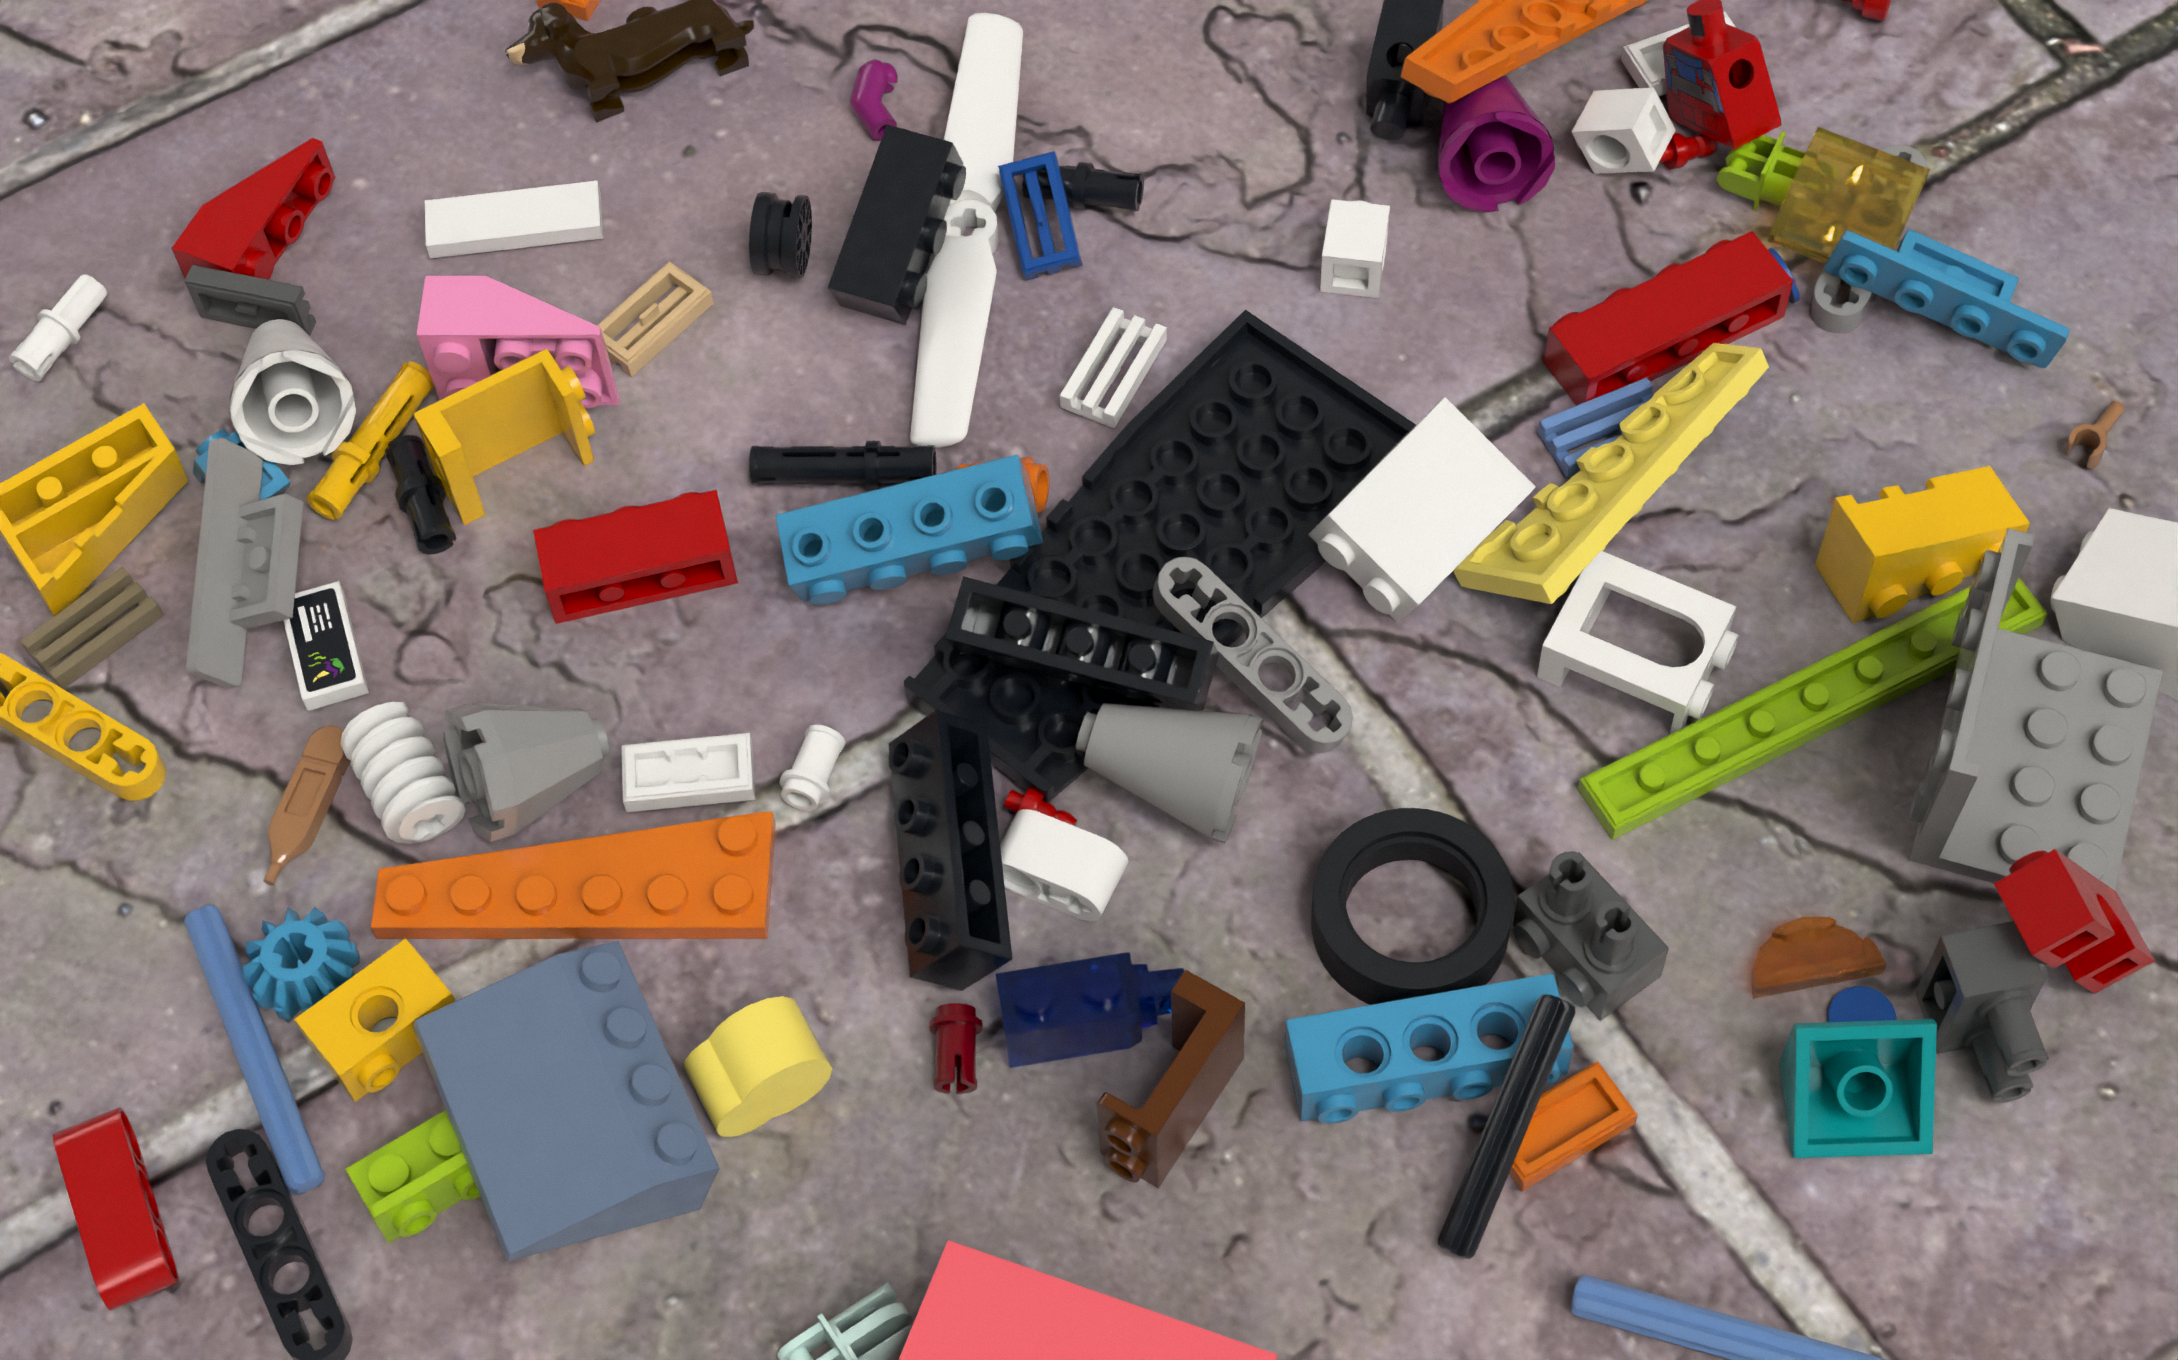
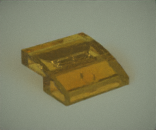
M1817 127L1767 241L1825 264L1844 231L1847 230L1892 250H1896L1931 169Z

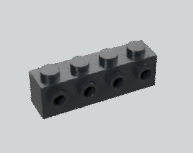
M935 710L888 744L889 768L891 770L895 810L894 824L897 832L900 865L899 881L902 887L905 919V943L908 952L910 978L963 991L1013 958L988 729L986 725Z

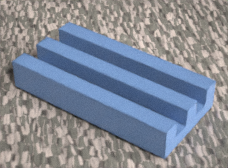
M1648 378L1539 421L1538 434L1566 478L1572 477L1580 471L1576 460L1591 447L1597 448L1603 444L1614 442L1622 434L1570 455L1567 450L1594 439L1600 440L1615 434L1620 429L1619 423L1653 397L1651 394L1653 386Z

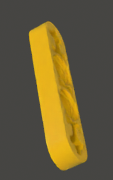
M0 653V680L8 692H10L6 699L0 692L1 727L119 798L128 801L143 800L152 796L161 788L166 777V767L157 749L148 739L5 654ZM44 699L53 702L51 712L43 720L33 723L21 720L24 709L30 703ZM85 728L101 730L100 739L92 748L85 751L69 749L70 740L78 731ZM117 751L122 760L133 766H138L143 762L145 768L139 774L130 770L124 774L118 763L113 759V756Z

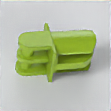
M1781 131L1778 139L1762 135L1735 150H1730L1726 157L1728 167H1724L1719 171L1716 177L1717 183L1728 192L1754 200L1752 209L1754 211H1757L1763 200L1796 213L1818 219L1833 190V186L1841 174L1840 165L1783 145L1786 134L1784 131Z

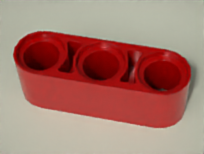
M119 1107L55 1132L53 1134V1143L90 1271L105 1306L112 1311L178 1284V1271L143 1156L132 1125L124 1110Z

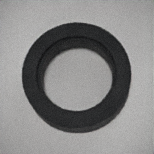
M1398 808L1382 811L1365 817L1344 830L1331 843L1321 858L1314 878L1311 930L1314 945L1323 966L1331 977L1348 993L1369 1005L1486 985L1497 972L1507 950L1514 914V888L1508 868L1499 852L1483 834L1466 822L1451 815L1429 809ZM1399 860L1428 862L1447 870L1466 887L1476 908L1477 923L1468 939L1446 956L1425 962L1395 960L1372 949L1354 930L1346 908V903L1353 887L1364 875L1385 863Z

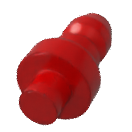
M1674 133L1659 163L1663 162L1664 166L1668 169L1684 167L1688 160H1693L1696 157H1708L1715 153L1717 141L1703 134L1696 135L1693 138L1691 136L1684 137L1680 133Z
M1031 787L1025 795L1011 789L1003 806L1016 812V814L1022 809L1038 811L1073 826H1076L1078 821L1071 813L1065 810H1056L1054 805L1043 800L1044 796Z

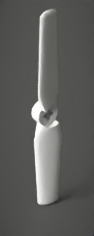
M975 13L968 18L944 140L953 142L964 163L963 166L966 167V180L960 197L956 201H950L944 220L947 222L945 241L940 252L935 256L927 274V289L922 307L910 441L917 446L935 445V448L951 446L962 441L968 432L997 273L992 255L999 243L995 211L1004 195L998 166L1013 162L1023 41L1021 25L1008 17L998 14ZM966 227H977L972 235H962L965 233Z

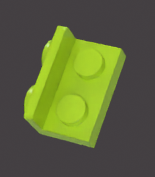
M446 1110L345 1168L373 1220L388 1243L400 1236L410 1237L424 1231L435 1221L437 1214L457 1202L480 1197Z

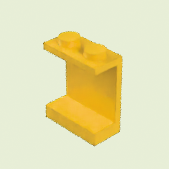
M548 349L413 413L435 475L441 479L446 496L464 525L486 515L473 476L562 432L584 466L595 461L588 437L596 434L589 414L580 402L586 399L584 390L573 369L570 366L560 369Z

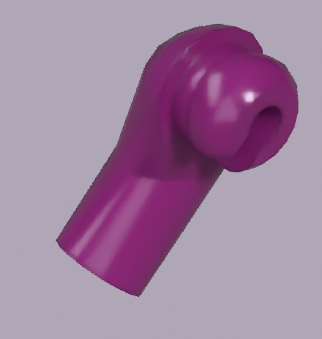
M876 59L866 62L859 68L849 102L852 110L872 138L881 141L887 124L897 127V122L881 101L883 94L893 91L894 88L889 83H897L898 75L890 63L881 62Z

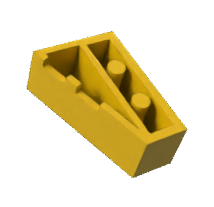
M143 403L1 482L0 535L53 616H55L73 603L189 480L175 448Z
M1990 466L1929 478L1925 483L1928 490L1904 494L1899 485L1884 487L1878 494L1881 498L1880 500L1857 504L1851 494L1835 498L1815 567L1852 624L1874 615L1877 618L1891 616L1901 610L1908 601L1931 593L1934 596H1938L1951 591L1963 579L1979 572L1985 550L1998 552L2008 528L2027 533L2030 522Z

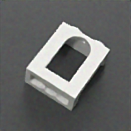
M1600 551L1581 572L1542 645L1537 678L1561 687L1571 669L1674 713L1670 734L1684 728L1689 716L1698 720L1701 719L1715 687V684L1707 680L1714 666L1723 670L1726 669L1740 635L1730 631L1736 606ZM1611 590L1687 621L1702 636L1704 648L1696 661L1686 666L1669 667L1589 635V632Z

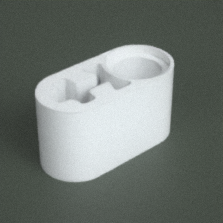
M1022 809L1017 812L1000 843L1006 889L1085 921H1097L1100 919L1129 863L1128 857L1123 850L1111 841L1029 809Z

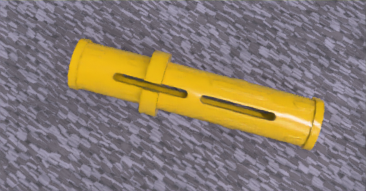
M413 361L402 364L400 371L371 408V411L350 440L342 442L333 451L332 459L334 462L315 488L307 495V503L315 512L329 520H340L363 484L374 481L380 472L379 462L385 455V449H389L388 444L399 436L412 418L413 413L416 412L429 392L435 388L429 370Z

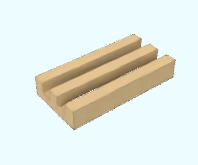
M669 261L597 325L601 327L610 362L613 365L620 363L623 372L632 378L714 304L711 291ZM675 284L679 285L673 292H671V293H670L664 300H662L658 305L655 303L661 296H663V295H664L670 288H672ZM638 317L640 318V321L618 341L613 340Z

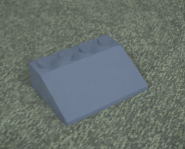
M619 941L556 954L415 1020L413 1025L414 1032L507 1262L701 1209L720 1168Z

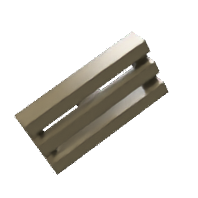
M122 566L24 637L20 642L26 652L55 684L64 689L159 620L164 614L158 603L152 597L149 598L141 585L138 582H134L130 574ZM135 604L137 605L135 609L130 611L128 614H126L120 620L115 622L109 628L106 627V625H108L118 616L123 614L129 608H131ZM86 641L87 644H85L72 655L67 657L61 663H59L58 665L55 663L62 657H64L66 654H68L70 651L75 649L77 646H79L81 643Z

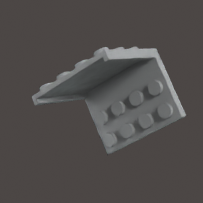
M2008 528L1998 552L1985 550L1977 580L1974 579L1971 584L1965 608H1961L1951 645L1960 647L1935 753L1934 756L1929 758L1923 781L1918 783L1910 810L1909 820L1918 823L1909 861L1995 883L2011 874L2009 868L2020 858L2036 851L2044 850L2050 852L2056 849L2115 891L2163 670L1999 629L2001 616L2031 551L2035 537L2033 534Z

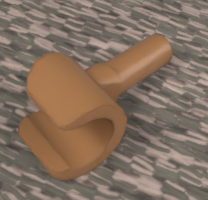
M2112 401L2095 424L2076 426L2068 438L2064 451L2065 455L2069 456L2072 449L2077 445L2090 446L2094 451L2086 467L2090 469L2096 468L2100 464L2107 445L2106 436L2108 431L2125 411L2124 405L2119 401Z

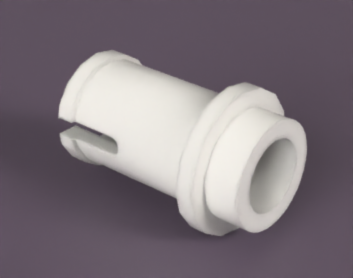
M823 725L809 726L792 769L784 771L779 783L783 788L781 797L789 805L800 810L812 811L817 808L819 803L827 801L830 793L827 782L837 758L846 743L844 737L839 732Z

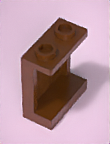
M1186 969L1170 991L1172 1047L1178 1050L1179 1053L1143 1107L1134 1108L1107 1092L1103 1093L1096 1104L1100 1153L1104 1156L1105 1164L1114 1173L1130 1182L1136 1183L1143 1179L1157 1188L1160 1187L1243 1060L1245 1002Z

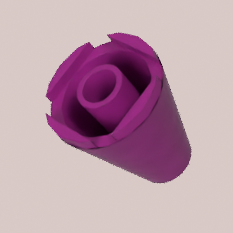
M1506 75L1450 104L1444 101L1437 161L1438 175L1449 198L1464 208L1481 212L1499 211L1497 204L1515 199L1517 205H1520L1532 199L1546 186L1555 169L1552 137Z

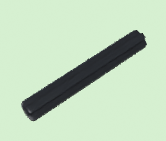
M1545 994L1538 998L1438 1237V1245L1442 1249L1464 1259H1471L1477 1252L1575 1016V1007L1559 997Z

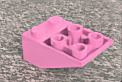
M425 276L416 336L439 400L548 349L560 369L570 366L575 372L586 396V399L580 401L585 408H593L598 405H619L620 397L601 327L488 276Z

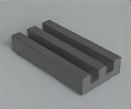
M196 265L191 266L184 281L201 318L251 328H258L261 324L271 320L283 319L296 323L309 336L316 324L314 315L308 314L311 307L307 300H303L305 292L302 286Z

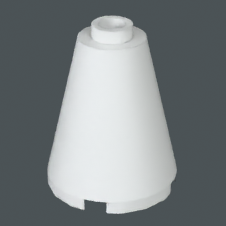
M283 319L271 320L261 324L252 333L229 401L232 424L245 447L266 461L287 465L304 463V458L321 452L325 456L336 450L350 433L356 414L354 392L348 377L299 325L292 321Z

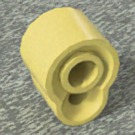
M784 996L758 1001L729 1016L716 1027L706 1041L691 1051L685 1059L683 1066L717 1133L723 1137L739 1136L750 1132L770 1119L790 1112L804 1104L824 1087L830 1079L833 1069L795 1000Z

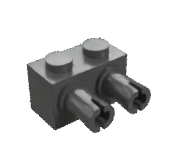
M1571 851L1557 855L1551 863L1549 874L1518 895L1513 920L1514 933L1518 942L1533 958L1539 959L1542 957L1557 973L1558 982L1566 996L1578 1007L1587 1006L1600 1021L1661 977L1669 947L1580 852Z
M2014 921L1941 935L1915 993L1924 1019H1934L1937 1023V1054L1964 1048L1974 1049L1991 1093V1098L1996 1103L2017 1100L2029 1094L2031 1088H2033V1083L2028 1073L2042 1068L2049 1059L2030 1012L2043 984L2047 980V964L2032 956Z

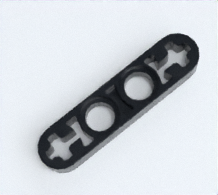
M235 1129L225 1132L213 1142L208 1150L206 1158L207 1170L283 1346L293 1360H345L351 1350L353 1340L350 1325L292 1195L284 1182L274 1155L260 1135L251 1130ZM241 1152H245L249 1158L248 1167L254 1180L259 1185L250 1188L248 1191L233 1170V1157ZM277 1205L283 1208V1222L276 1231L265 1236H255L249 1233V1219L260 1207ZM292 1262H302L308 1265L310 1273L304 1287L291 1294H280L274 1291V1277L280 1268ZM309 1308L312 1309L318 1322L327 1331L324 1334L327 1345L319 1350H314L309 1343H306L310 1340V1334L304 1320L299 1315V1312L306 1311Z

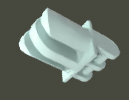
M887 1282L829 1321L825 1319L822 1313L818 1315L819 1322L785 1344L777 1353V1357L779 1360H814L809 1352L827 1342L831 1350L816 1360H899L913 1326L910 1325L912 1315L902 1302L895 1303L897 1293L891 1284Z

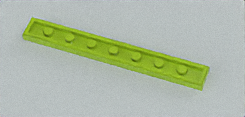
M2018 578L2004 609L1998 628L2024 635L2042 626L2048 613L2020 578ZM1971 586L1581 778L1578 785L1579 793L1610 838L1614 840L1954 670L1960 647L1951 645L1961 608H1965Z

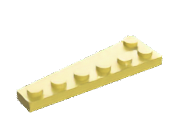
M1719 343L1710 345L1655 392L1649 401L1640 405L1619 423L1623 434L1614 442L1603 444L1597 448L1591 447L1576 460L1580 471L1560 487L1549 483L1532 497L1537 507L1517 525L1512 521L1506 520L1491 532L1453 570L1460 586L1553 604L1558 597L1567 591L1569 585L1598 553L1606 548V545L1621 528L1642 509L1643 504L1665 480L1677 471L1679 465L1699 443L1713 432L1714 427L1732 407L1747 395L1749 389L1766 372L1769 366L1762 349Z

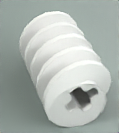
M388 702L369 708L352 719L342 733L340 745L347 759L351 760L350 765L356 777L361 780L360 784L367 798L371 800V806L377 818L381 819V825L387 837L397 843L413 844L425 842L441 836L454 828L463 819L466 808L462 799L454 796L456 789L452 780L443 776L445 768L441 760L433 756L435 750L430 739L423 737L425 731L420 720L408 717L409 709L404 702Z

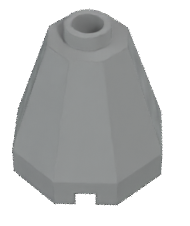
M468 703L445 710V721L456 726L444 730L443 737L453 784L456 789L455 792L464 804L475 803L480 815L468 818L474 833L489 842L515 835L601 773L603 756L609 754L608 738L601 721L598 718L591 720L588 712L580 708Z

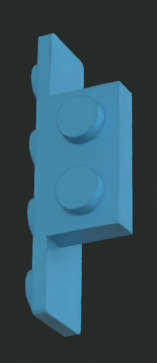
M1908 229L1903 236L1897 251L1852 231H1844L1824 268L1826 272L1841 278L1853 287L1868 290L1897 303L1901 308L1909 312L1924 315L1953 328L1957 333L1965 337L1980 340L2009 353L2016 360L2031 363L2040 368H2046L2065 344L2070 332L2067 327L2010 302L2019 277L1911 229Z

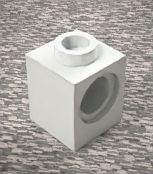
M1650 87L1593 91L1572 130V134L1594 174L1653 172L1676 129L1655 88Z
M1331 199L1322 252L1320 292L1379 298L1388 239L1390 206L1371 204L1360 200L1343 201Z

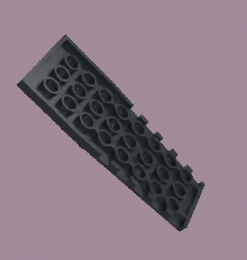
M1244 310L1124 427L1082 476V486L1069 501L1062 499L1046 517L1047 527L1041 532L1043 543L1028 546L1029 550L1026 554L1010 559L1011 568L996 585L1181 633L1156 607L1153 589L1159 572L1166 563L1174 558L1189 557L1197 559L1206 565L1262 618L1326 561L1318 550V544L1308 534L1416 424L1247 310ZM1190 580L1183 584L1175 582L1171 594L1177 599L1185 594L1192 597L1196 586ZM1210 600L1205 610L1202 607L1200 608L1195 619L1202 623L1211 607L1217 603ZM1220 619L1213 623L1212 626L1215 639L1227 647L1245 633L1243 627L1232 619ZM947 632L934 646L935 656L916 678L908 676L904 680L906 698L927 715L935 710H939L986 725L991 763L1027 791L1031 787L1044 796L1043 800L1048 803L1088 769L1084 765L1086 752L1076 749L1078 734L1087 712L1097 715L1103 703L1160 707L1156 704L956 652L945 639Z

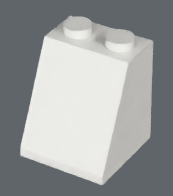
M1445 397L1383 457L1308 535L1318 544L1320 554L1330 565L1344 570L1363 588V594L1372 607L1383 614H1389L1398 623L1415 609L1536 486Z
M2109 508L2095 531L2088 532L2084 537L2079 556L2068 573L2060 576L2052 589L2050 604L2052 611L2056 614L2062 640L2081 650L2163 670L2159 691L2178 701V523Z

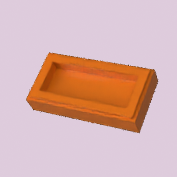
M1598 1061L1542 1093L1509 1172L1522 1192L1635 1125L1638 1114Z

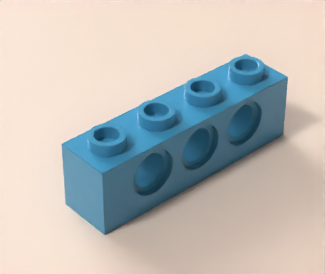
M1554 973L1287 1019L1284 1048L1300 1120L1318 1119L1321 1123L1326 1124L1340 1123L1355 1117L1359 1111L1386 1107L1388 1111L1392 1112L1408 1111L1421 1106L1426 1099L1453 1095L1458 1100H1470L1488 1094L1494 1087L1502 1086L1538 998L1545 994L1560 998ZM1569 1030L1546 1085L1557 1081L1560 1076L1567 1075L1574 1048ZM1488 1034H1497L1506 1038L1511 1046L1501 1050L1491 1049L1485 1046L1479 1038ZM1420 1046H1432L1439 1049L1445 1057L1438 1061L1429 1062L1418 1058L1412 1051ZM1363 1057L1372 1060L1378 1068L1370 1073H1357L1349 1069L1345 1063L1353 1058Z

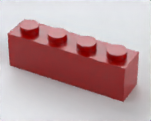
M1753 231L1732 241H1719L1704 254L1681 265L1677 263L1671 264L1646 282L1631 289H1618L1603 302L1580 313L1571 312L1562 316L1553 326L1549 327L1544 364L1576 406L1644 378H1648L1651 382L1692 362L1713 343L1730 344L1783 318L1793 280Z

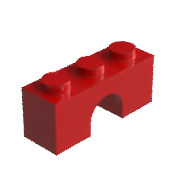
M2056 849L2050 852L2044 850L2036 851L2020 858L2009 868L2011 874L1993 883L2032 956L2052 968L2065 963L2074 981L2095 994L2155 961L2117 892Z

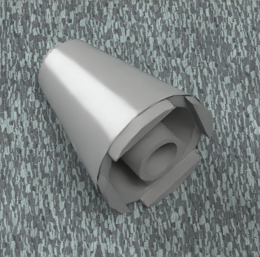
M1103 703L1097 715L1090 712L1086 713L1078 734L1076 749L1086 752L1084 765L1206 837L1225 844L1237 815L1231 813L1233 805H1238L1241 795L1244 796L1261 739L1262 730L1260 727L1264 722V718L1252 714Z

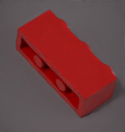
M717 489L703 493H683L674 499L644 506H624L612 513L580 520L565 519L556 522L552 526L533 530L544 591L555 624L738 583Z

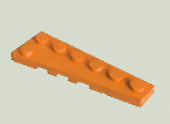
M1479 0L1405 58L1400 77L1420 87L1429 96L1440 98L1450 104L1635 7L1643 6L1648 0Z
M757 812L380 868L378 870L371 930L376 939H768L776 829L773 812Z

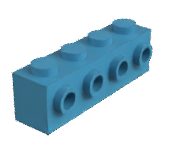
M1018 454L775 515L788 585L803 602L810 600V603L817 605L840 601L847 596L846 591L870 586L875 590L895 588L906 583L907 576L931 571L935 575L956 573L968 566L967 561L991 556L995 560L1017 558L1028 552V546L1043 543L1029 473Z

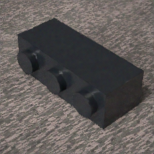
M886 125L828 285L829 291L841 307L906 325L911 309H918L927 289V276L924 273L931 254L937 255L945 241L947 222L944 220L950 201H956L960 197L966 180V167L963 166L964 163L953 142Z

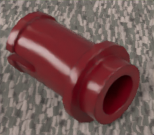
M949 1003L938 1006L936 1008V1017L929 1021V1030L936 1035L934 1089L938 1092L949 1094L950 1083L955 1081L956 1067V1094L973 1092L977 1089L976 1035L983 1031L982 1020L976 1017V1008L968 1004Z

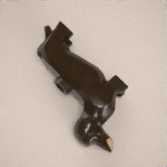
M690 0L659 11L654 7H642L633 11L627 17L626 24L600 33H591L586 31L561 4L549 3L533 12L528 20V33L506 48L505 53L508 59L517 65H529L543 60L554 59L565 82L571 88L588 94L591 100L592 113L596 122L624 112L620 92H639L647 89L692 59L718 56L719 59L715 62V66L720 77L748 67V54L744 48L747 45L745 35L754 29V20H744L736 23L728 11L719 3L713 0Z

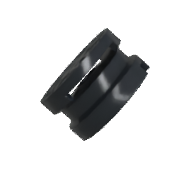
M758 193L753 205L749 231V258L752 272L757 275H770L774 270H780L783 273H789L792 278H802L808 266L812 240V209L809 197L807 195H798L795 197L794 202L791 203L790 200L779 199L776 193Z

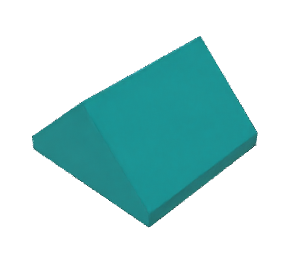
M1935 1020L1794 1023L1779 1061L1790 1148L1793 1157L1933 1154L1937 1023Z

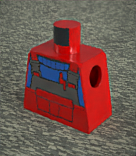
M1699 0L1689 5L1686 10L1689 27L1668 37L1663 44L1669 117L1671 120L1735 150L1782 125L1761 44L1755 35L1725 23L1723 6L1720 0Z

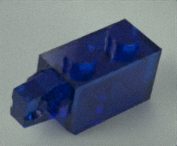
M1130 952L996 973L1009 1067L1014 1068L1130 1049L1142 1042L1143 1028L1157 1025V1016L1171 1013L1170 991L1183 973L1184 968L1148 971L1147 964H1132Z

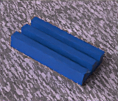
M1055 151L998 166L1025 279L1038 278L1037 274L1048 271L1049 275L1060 272V267L1068 265L1071 268L1083 266ZM1044 168L1047 169L1066 249L1058 253L1055 250L1037 170ZM1025 174L1044 256L1033 259L1014 176Z

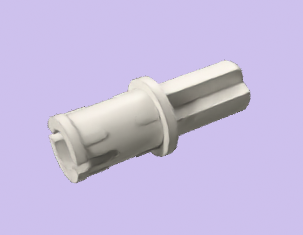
M86 274L81 275L52 310H41L37 316L39 322L26 339L9 355V361L15 363L13 365L14 368L33 381H41L61 353L70 344L73 346L78 344L81 338L78 330L107 296L105 287L93 277Z

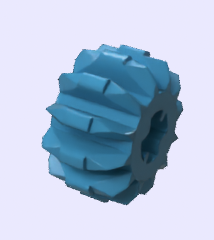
M316 907L303 920L300 919L296 911L287 908L284 918L285 923L277 927L273 923L262 920L261 930L266 938L264 940L246 942V954L251 961L242 966L245 981L249 987L253 988L252 996L261 1008H264L266 1011L274 1008L278 1017L284 1019L287 1023L300 1010L305 1012L353 977L355 972L352 968L360 963L359 951L355 944L349 941L350 934L346 926L339 922L338 919L329 922L324 912L319 911Z

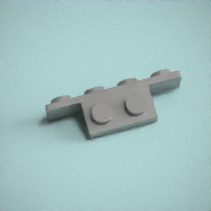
M218 438L209 442L186 669L188 673L226 688H234L242 683L247 629L293 618L303 501L286 493L259 500L263 459L252 451L231 441Z

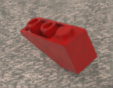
M314 138L309 139L203 204L171 248L184 278L186 279L191 266L196 265L269 280L274 266L290 243L295 242L299 238L304 222L318 202L324 200L332 189L335 175L323 142Z

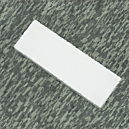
M598 180L425 200V237L429 257L432 259L603 239L601 192Z

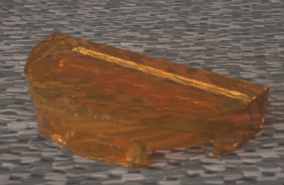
M1801 917L1778 926L1773 931L1772 936L1760 947L1751 972L1753 999L1881 975L1887 964L1871 939L1865 937L1863 940L1852 930L1836 925V919L1830 917Z

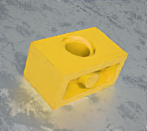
M405 938L294 1020L313 1051L353 1101L356 1102L368 1092H377L387 1087L394 1081L403 1066L422 1053L413 1029L415 1020L455 1002V999L450 990ZM389 1017L397 1018L395 1023L387 1030L371 1032L379 1021Z

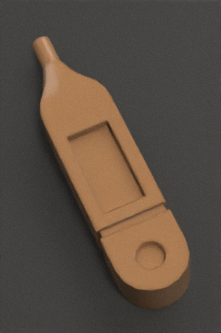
M328 725L321 727L311 735L302 753L303 758L299 760L271 819L268 829L271 865L263 880L268 885H274L281 869L292 859L305 853L311 847L342 781L341 776H344L351 760L347 759L340 745L343 730L337 726Z

